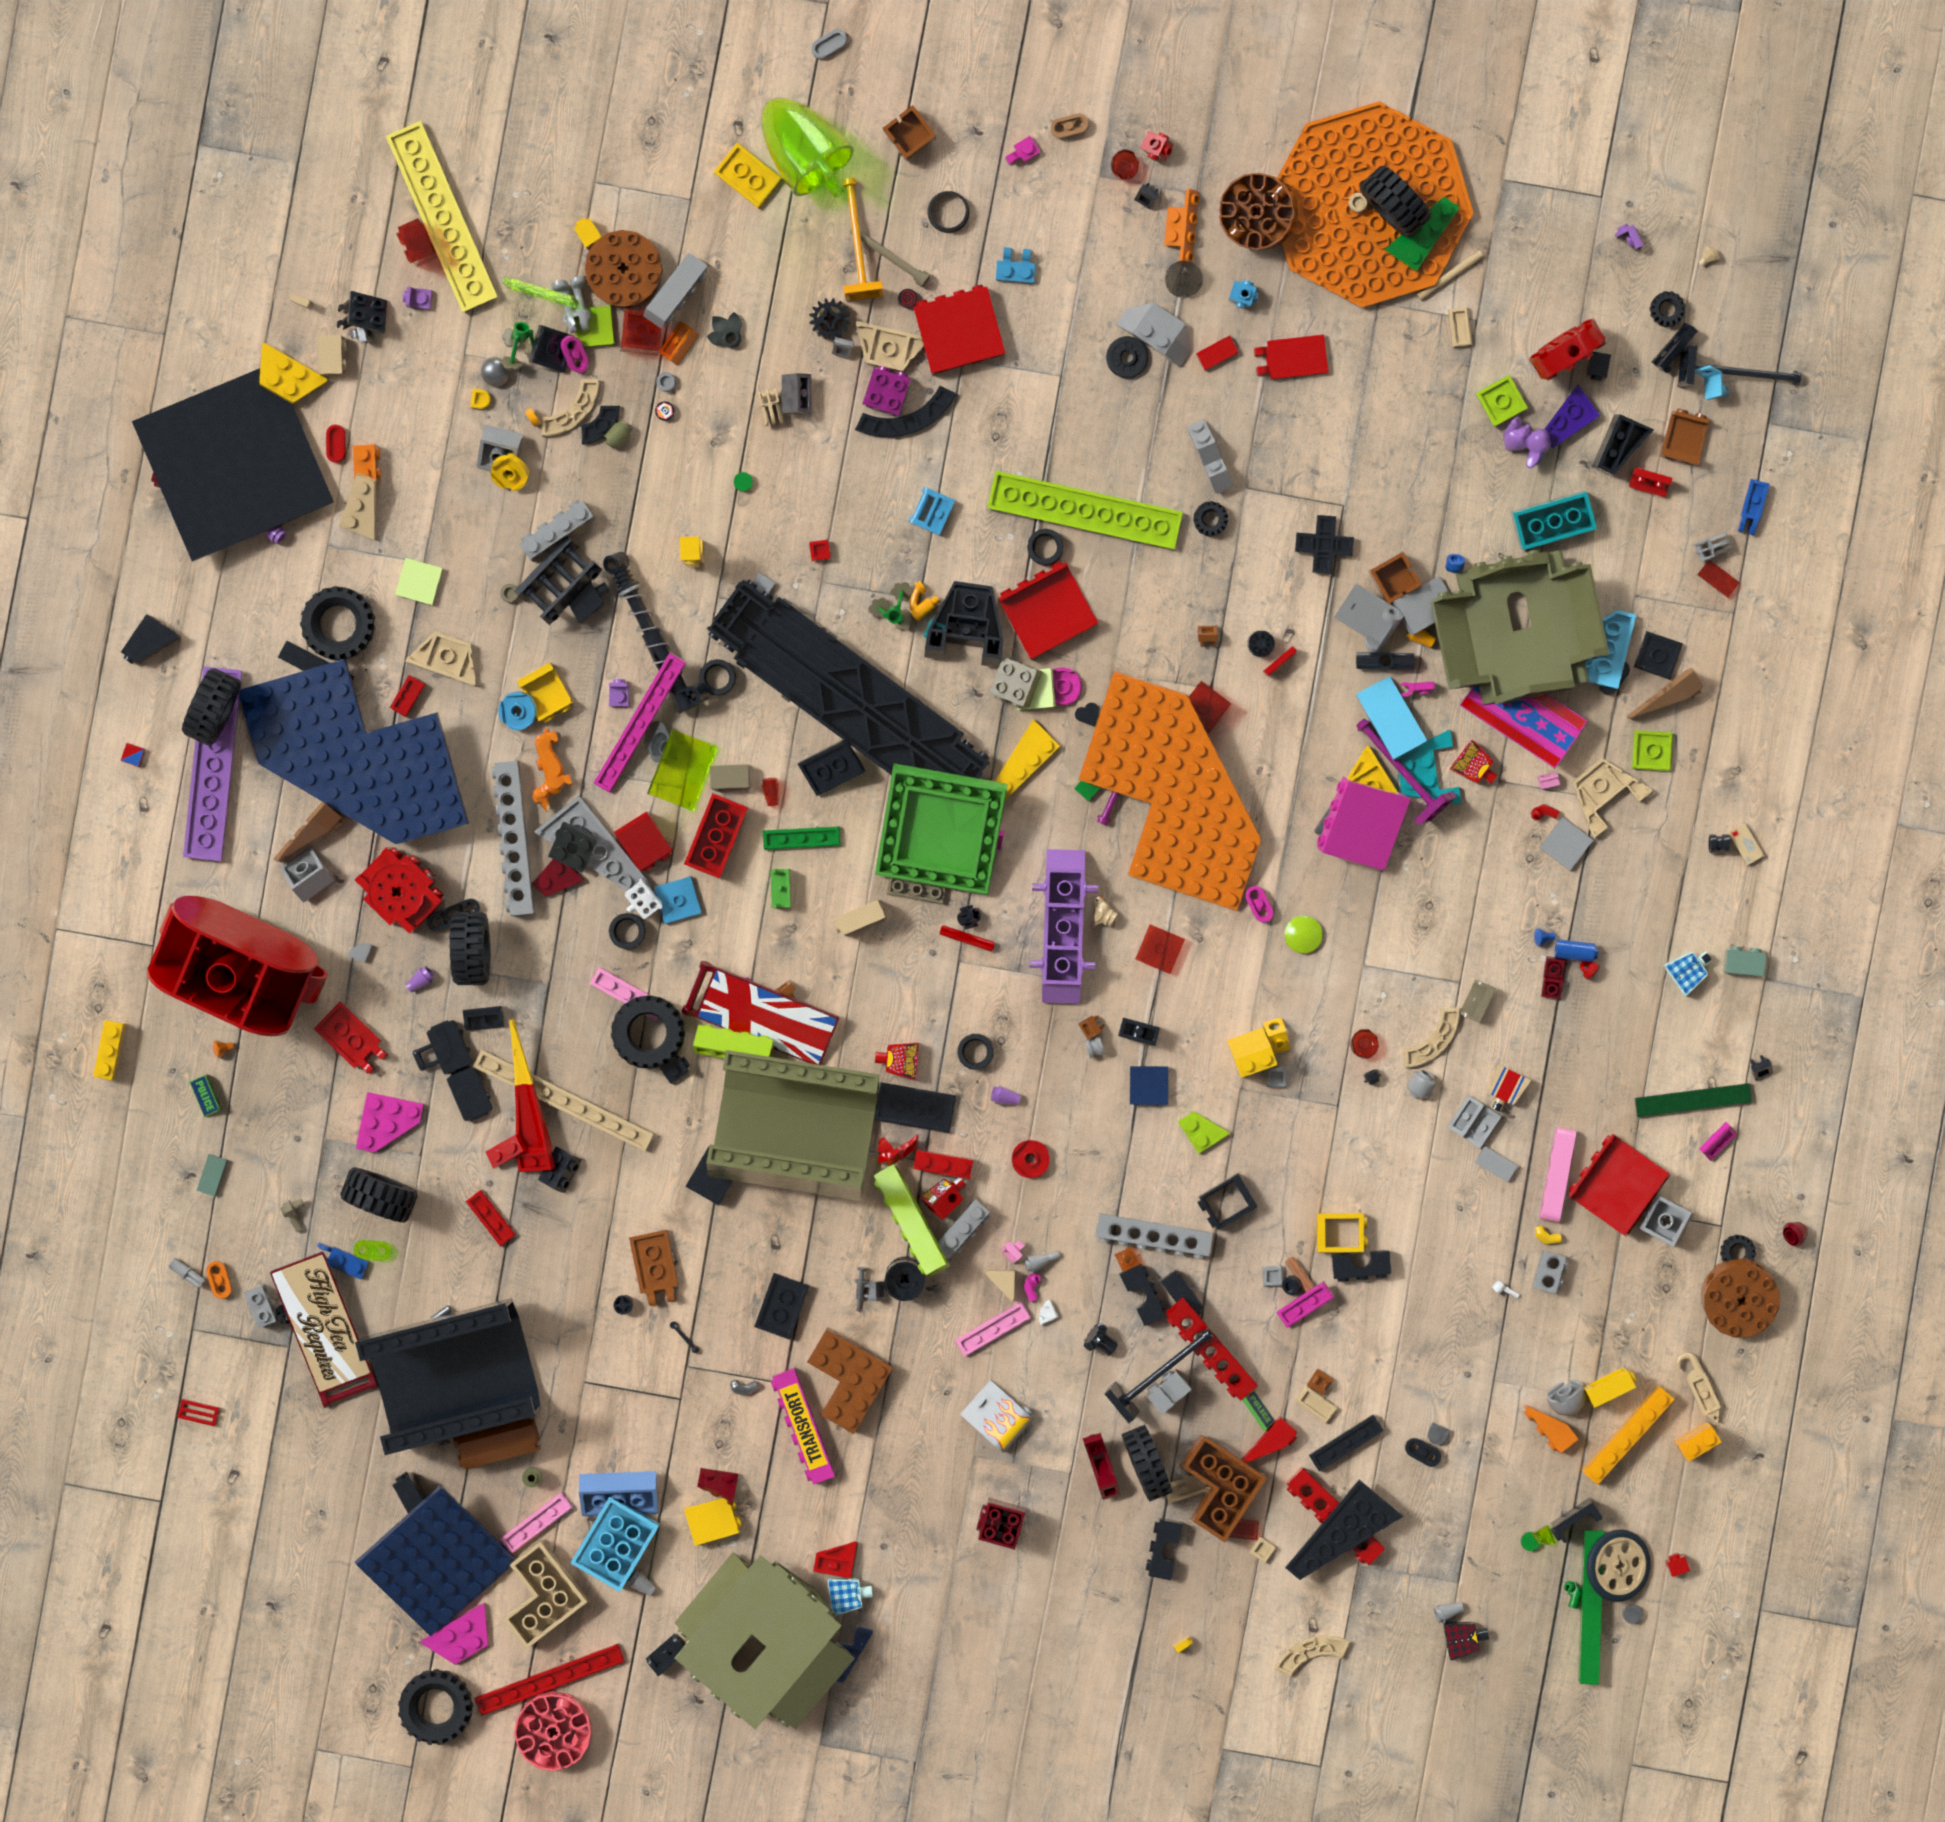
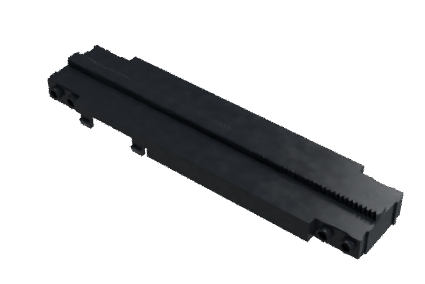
M742 580L736 585L734 592L714 617L711 626L707 627V630L710 631L708 635L716 641L721 639L725 642L724 647L730 652L737 651L733 658L737 661V665L743 669L746 667L781 693L783 699L787 702H793L841 739L847 738L852 747L891 776L894 764L979 779L984 773L983 770L986 766L990 765L988 761L989 756L982 751L979 753L975 752L972 749L974 745L966 739L963 742L960 740L964 735L963 732L838 641L837 636L829 631L827 633L792 607V603L786 598L778 597L773 602V597L766 591L763 593L759 592L756 589L758 585L751 580L747 582Z

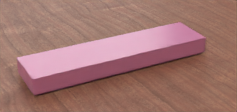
M600 967L590 982L592 986L623 1003H627L636 997L648 995ZM644 1014L655 1021L659 1019V1017L653 1014Z
M1019 1302L955 1341L966 1357L1029 1320L1031 1317L1023 1303Z
M561 1492L501 1537L500 1540L512 1554L573 1507Z

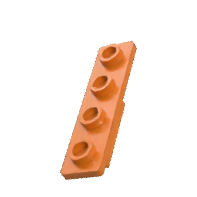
M1186 189L1184 208L1168 207L1164 246L1180 247L1179 265L1187 268L1192 267L1194 260L1193 247L1196 240L1195 227L1198 220L1197 206L1200 201L1199 192L1193 189Z

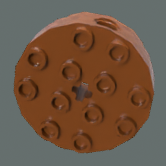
M1263 173L1244 174L1232 181L1222 194L1219 208L1220 225L1227 237L1240 247L1257 251L1273 249L1286 241L1295 229L1298 217L1297 200L1290 187L1278 177ZM1256 208L1261 209V215H1255L1257 213Z
M627 230L609 232L595 241L587 254L585 273L588 285L595 295L609 306L623 309L640 306L653 296L661 284L663 268L660 255L650 240L637 232ZM622 265L629 268V270H625V274H622L619 268H622Z
M1738 1258V1260H1730L1718 1264L1707 1274L1701 1287V1304L1709 1322L1720 1333L1734 1338L1751 1337L1763 1332L1774 1321L1780 1308V1292L1771 1273L1761 1263L1747 1258Z

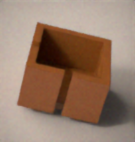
M913 105L899 115L900 123L895 118L882 128L893 145L897 143L895 148L905 161H908L936 139V134Z
M1404 552L1368 571L1383 599L1389 604L1404 596L1403 591L1406 595L1422 586L1415 571L1408 572L1407 569L1412 566Z

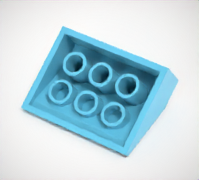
M609 1497L572 1559L571 1564L620 1592L660 1523Z

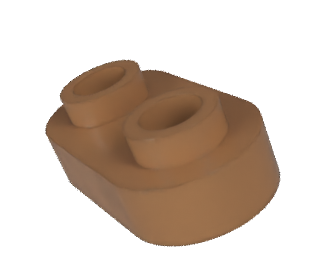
M1080 113L1058 118L1051 124V133L1054 137L1060 139L1081 134L1088 128V119ZM1081 121L1082 126L1076 127L1075 122ZM1058 126H1063L1064 130L1062 132H1058L1056 128Z

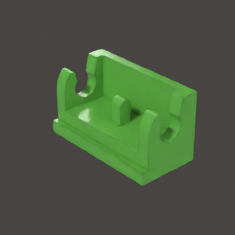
M771 869L772 908L791 907L790 869Z

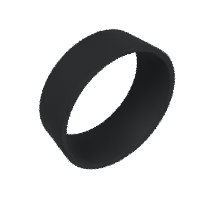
M944 191L935 195L930 201L927 210L928 219L932 226L944 233H953L962 229L967 223L970 213L969 205L965 198L953 191ZM945 193L959 196L964 202L966 209L962 222L951 228L938 225L931 214L934 200Z

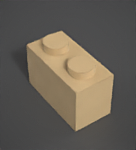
M318 335L319 374L321 376L344 375V370H347V359H344V351H347V341L343 340L342 335Z

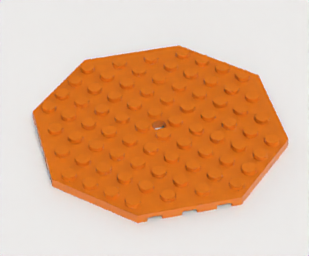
M1380 101L1306 123L1278 175V178L1290 187L1297 200L1298 208L1295 229L1287 240L1281 243L1289 270L1360 308L1435 286L1474 214L1452 140ZM1385 165L1398 174L1420 196L1429 209L1443 197L1460 207L1416 272L1384 251L1401 235L1390 226L1374 209L1368 210L1366 208L1363 212L1355 213L1349 208V198L1355 193H1361V184L1379 166Z

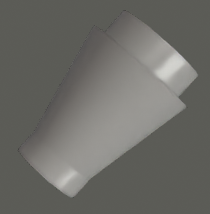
M634 1570L626 1581L629 1587L648 1596L656 1588L641 1571L638 1572L637 1570Z
M1461 1602L1438 1605L1437 1608H1434V1613L1439 1623H1446L1457 1615L1464 1613Z

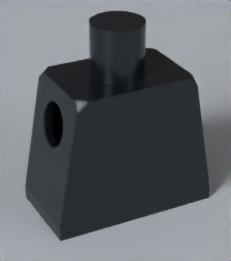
M591 581L569 605L578 623L584 622L604 605L601 597L610 592L605 582L595 587Z

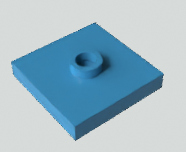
M691 876L654 887L657 897L662 902V909L660 910L665 924L702 913Z

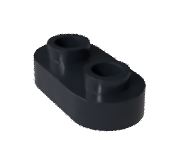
M1410 1438L1406 1441L1405 1451L1410 1457L1429 1467L1437 1466L1440 1463L1441 1454L1435 1447L1418 1438ZM1417 1444V1450H1411V1445ZM1433 1453L1435 1455L1434 1459L1429 1460L1427 1458L1428 1454Z

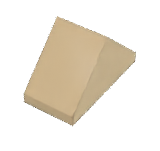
M987 1270L985 1274L1012 1301L1014 1299L1015 1270Z

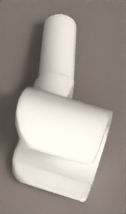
M1496 1281L1492 1286L1498 1294L1504 1290L1515 1298L1519 1296L1518 1293L1506 1287L1501 1281Z

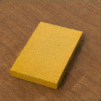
M739 143L735 144L713 172L758 209L782 180L779 175Z

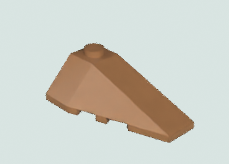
M1689 668L1633 710L1627 717L1630 719L1690 697L1694 699L1702 693L1700 689L1704 686L1693 668Z
M321 802L305 820L307 824L295 832V838L293 840L290 839L274 857V860L279 862L330 833L332 830L337 831L343 824L341 820L344 817L327 803Z

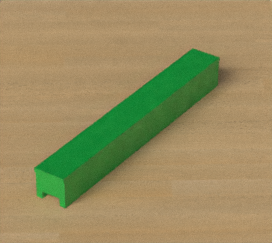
M1583 1529L1578 1662L1579 1684L1599 1685L1602 1597L1593 1590L1588 1580L1587 1559L1594 1543L1604 1535L1603 1530ZM1603 1564L1599 1567L1600 1575L1603 1574Z

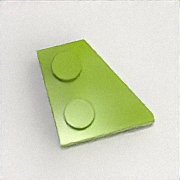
M1194 1111L1178 1121L1198 1154L1229 1135L1228 1131Z

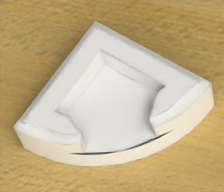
M1051 1300L1046 1301L1040 1309L1039 1321L1041 1325L1058 1317Z

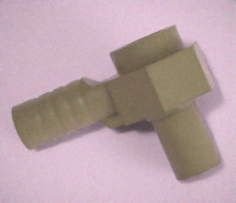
M302 1199L291 1203L289 1200L283 1203L280 1208L284 1217L291 1219L290 1222L296 1232L303 1229L297 1219L298 1215L296 1212L297 1209L305 1205Z

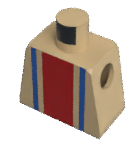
M1496 1064L1488 1094L1495 1097L1490 1107L1501 1112L1505 1102L1514 1105L1531 1080Z

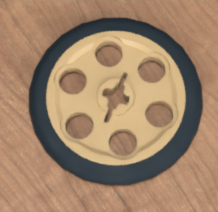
M1620 1529L1607 1532L1594 1543L1587 1559L1588 1580L1593 1590L1605 1600L1622 1602L1631 1599L1642 1590L1649 1578L1651 1569L1649 1551L1644 1541L1631 1531ZM1627 1542L1628 1550L1623 1553L1621 1547L1623 1543ZM1608 1546L1612 1549L1610 1556L1605 1555V1549ZM1634 1557H1637L1639 1560L1636 1567L1632 1566ZM1604 1564L1606 1570L1604 1574L1600 1575L1599 1567ZM1628 1575H1631L1633 1579L1630 1585L1626 1584V1577ZM1611 1579L1616 1581V1586L1613 1589L1609 1587Z

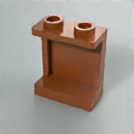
M1677 408V411H1672L1660 457L1698 466L1706 432L1711 420L1706 419L1707 416L1703 414L1689 415L1688 411Z

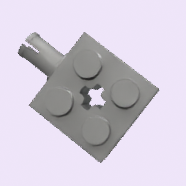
M1657 1195L1653 1205H1649L1643 1213L1645 1220L1640 1229L1677 1248L1694 1213ZM1670 1216L1671 1224H1667L1666 1226H1664L1665 1222L1663 1221V1219H1668Z

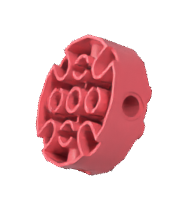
M551 1691L539 1694L526 1703L516 1719L514 1736L517 1747L526 1761L539 1769L556 1771L567 1768L581 1759L590 1744L592 1724L588 1711L579 1700L567 1693ZM553 1727H555L557 1731L554 1735L551 1734L550 1730Z

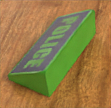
M207 1074L189 1082L204 1117L222 1110Z
M1254 1390L1242 1399L1264 1431L1274 1423V1418Z

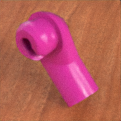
M1035 1273L1027 1277L1023 1286L1029 1302L1038 1299L1035 1288L1040 1283L1041 1277Z

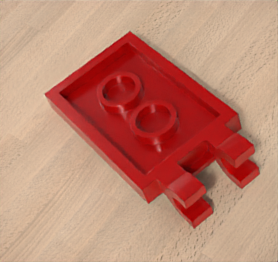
M1324 334L1266 341L1267 347H1255L1254 357L1266 355L1267 366H1258L1256 368L1257 376L1270 374L1272 380L1329 373Z
M341 1001L314 1028L354 1069L360 1066L367 1074H371L375 1069L367 1061L374 1053L381 1060H384L389 1055L378 1046L382 1040Z

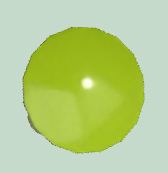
M1301 915L1294 917L1288 922L1284 937L1286 944L1291 950L1306 954L1314 951L1322 941L1323 932L1320 924L1310 916Z

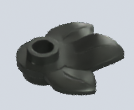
M735 312L729 316L728 320L720 316L712 317L714 332L707 336L709 341L716 346L725 345L728 348L739 346L741 343L739 332L742 328L740 317ZM729 336H735V341L729 342Z

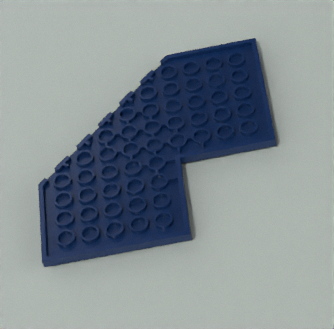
M346 659L240 689L239 697L258 764L320 801L327 803L332 808L394 844H400L469 824L438 712L366 732Z

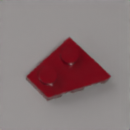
M552 859L533 881L532 885L547 897L583 882L585 879L571 867Z
M700 1468L697 1487L710 1492L716 1498L719 1496L727 1500V1504L733 1506L738 1473Z

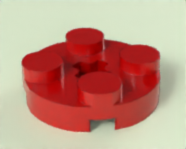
M1029 1139L1020 1142L1014 1148L1011 1160L1014 1170L1019 1175L1026 1178H1035L1041 1176L1047 1170L1050 1157L1047 1148L1041 1142ZM1027 1154L1035 1155L1034 1164L1032 1162L1026 1163L1027 1158L1025 1156Z

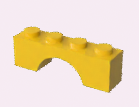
M699 536L680 537V560L688 568H700V564H704L703 540H700Z

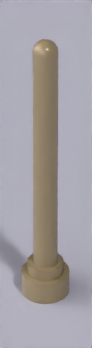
M860 231L863 243L914 277L913 280L920 287L926 284L930 274L926 271H917Z

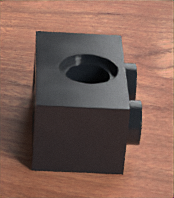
M1123 1017L1118 1036L1155 1046L1160 1027Z

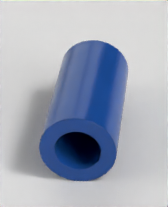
M1556 939L1554 958L1593 963V960L1598 958V948L1595 947V943Z

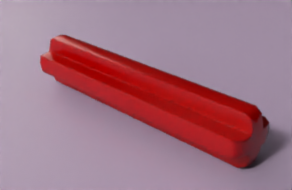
M945 925L941 926L939 932L942 936L990 952L993 951L995 946L993 941Z

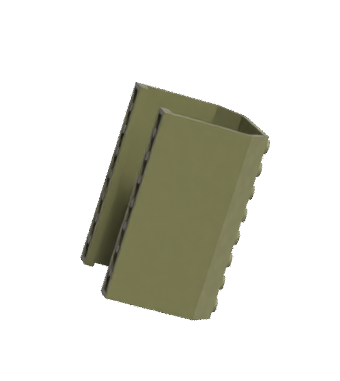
M726 1050L723 1070L726 1073L714 1145H709L706 1163L708 1177L860 1201L877 1103L879 1074Z

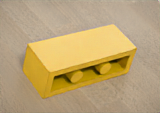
M104 1020L93 1077L115 1080L127 1023Z

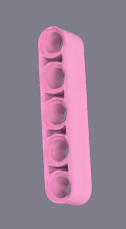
M1556 1128L1540 1211L1541 1220L1560 1222L1576 1130Z

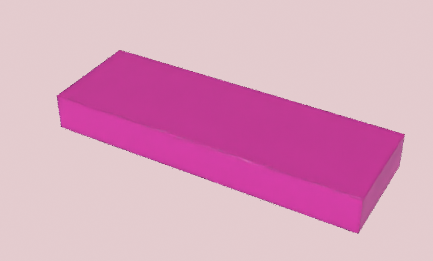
M1322 1281L1279 1309L1276 1313L1288 1328L1335 1296L1325 1281Z

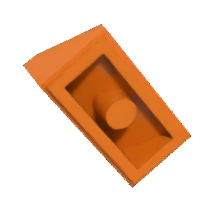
M680 321L658 353L675 365H679L699 334Z

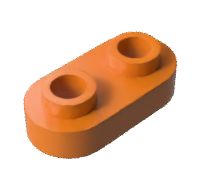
M221 1261L211 1262L207 1266L206 1273L212 1293L215 1297L224 1299L232 1292L226 1266ZM215 1267L220 1268L219 1274L214 1273ZM220 1285L225 1286V1292L219 1290Z

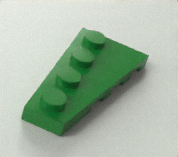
M1443 197L1430 208L1432 213L1431 219L1413 237L1406 238L1400 235L1384 251L1416 272L1460 207Z

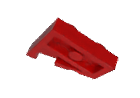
M854 1541L817 1552L813 1572L851 1579L857 1542Z

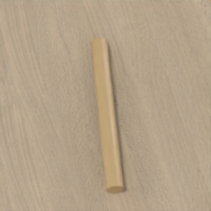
M1479 250L1440 277L1435 286L1425 288L1417 293L1420 300L1424 299L1483 258V253Z

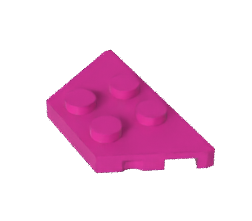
M485 1603L445 1625L431 1637H425L420 1641L421 1644L454 1665L488 1646Z

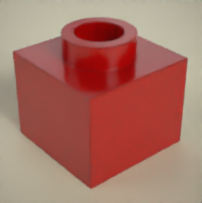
M1675 1553L1668 1556V1560H1665L1672 1577L1690 1571L1686 1557L1683 1554Z

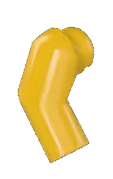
M1537 1226L1535 1228V1237L1543 1244L1561 1243L1560 1233L1550 1235L1545 1231L1544 1226Z

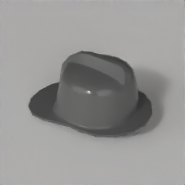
M652 722L645 733L646 746L652 760L657 763L662 760L676 759V739L668 733L666 726L662 722Z

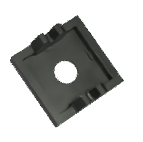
M563 822L548 857L583 873L598 837L589 834L590 832L587 828L581 829L579 824L572 826ZM569 843L577 845L578 851L576 853H570L567 850Z

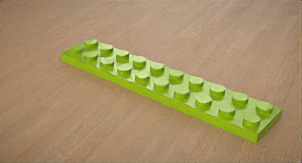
M996 470L987 509L1175 550L1183 512Z

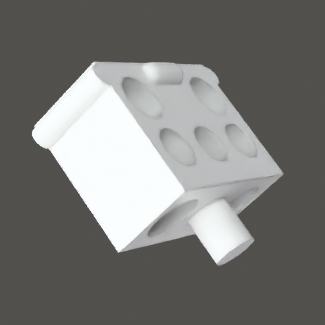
M642 878L639 879L636 885L625 892V897L631 903L626 908L629 913L636 909L641 917L645 919L657 909H662L661 900Z

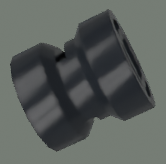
M1709 834V853H1716L1717 851L1729 853V834H1723L1722 836Z

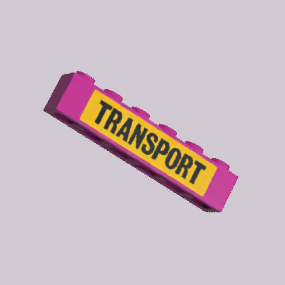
M795 1367L773 1375L771 1385L774 1392L778 1391L780 1398L777 1400L781 1410L785 1409L787 1414L784 1419L787 1427H791L794 1434L791 1437L794 1445H798L801 1451L798 1452L801 1463L805 1462L807 1470H805L807 1480L812 1481L814 1485L835 1477L833 1467Z

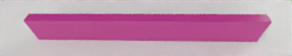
M671 652L668 654L595 779V785L608 793L612 791L687 663L686 661Z

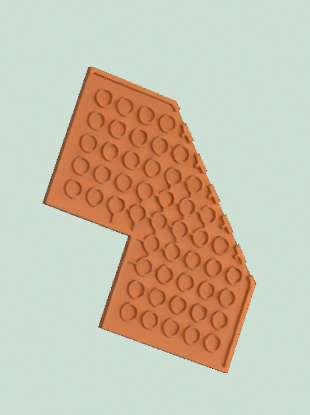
M1114 671L1078 780L1151 803L1128 872L1129 876L1237 911L1261 842L1259 832H1257L1189 696Z

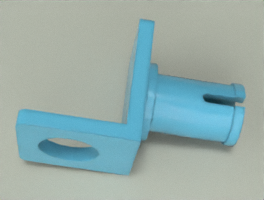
M1711 365L1695 369V373L1704 378L1706 400L1728 396L1730 392L1728 391L1729 387L1723 385L1722 372Z

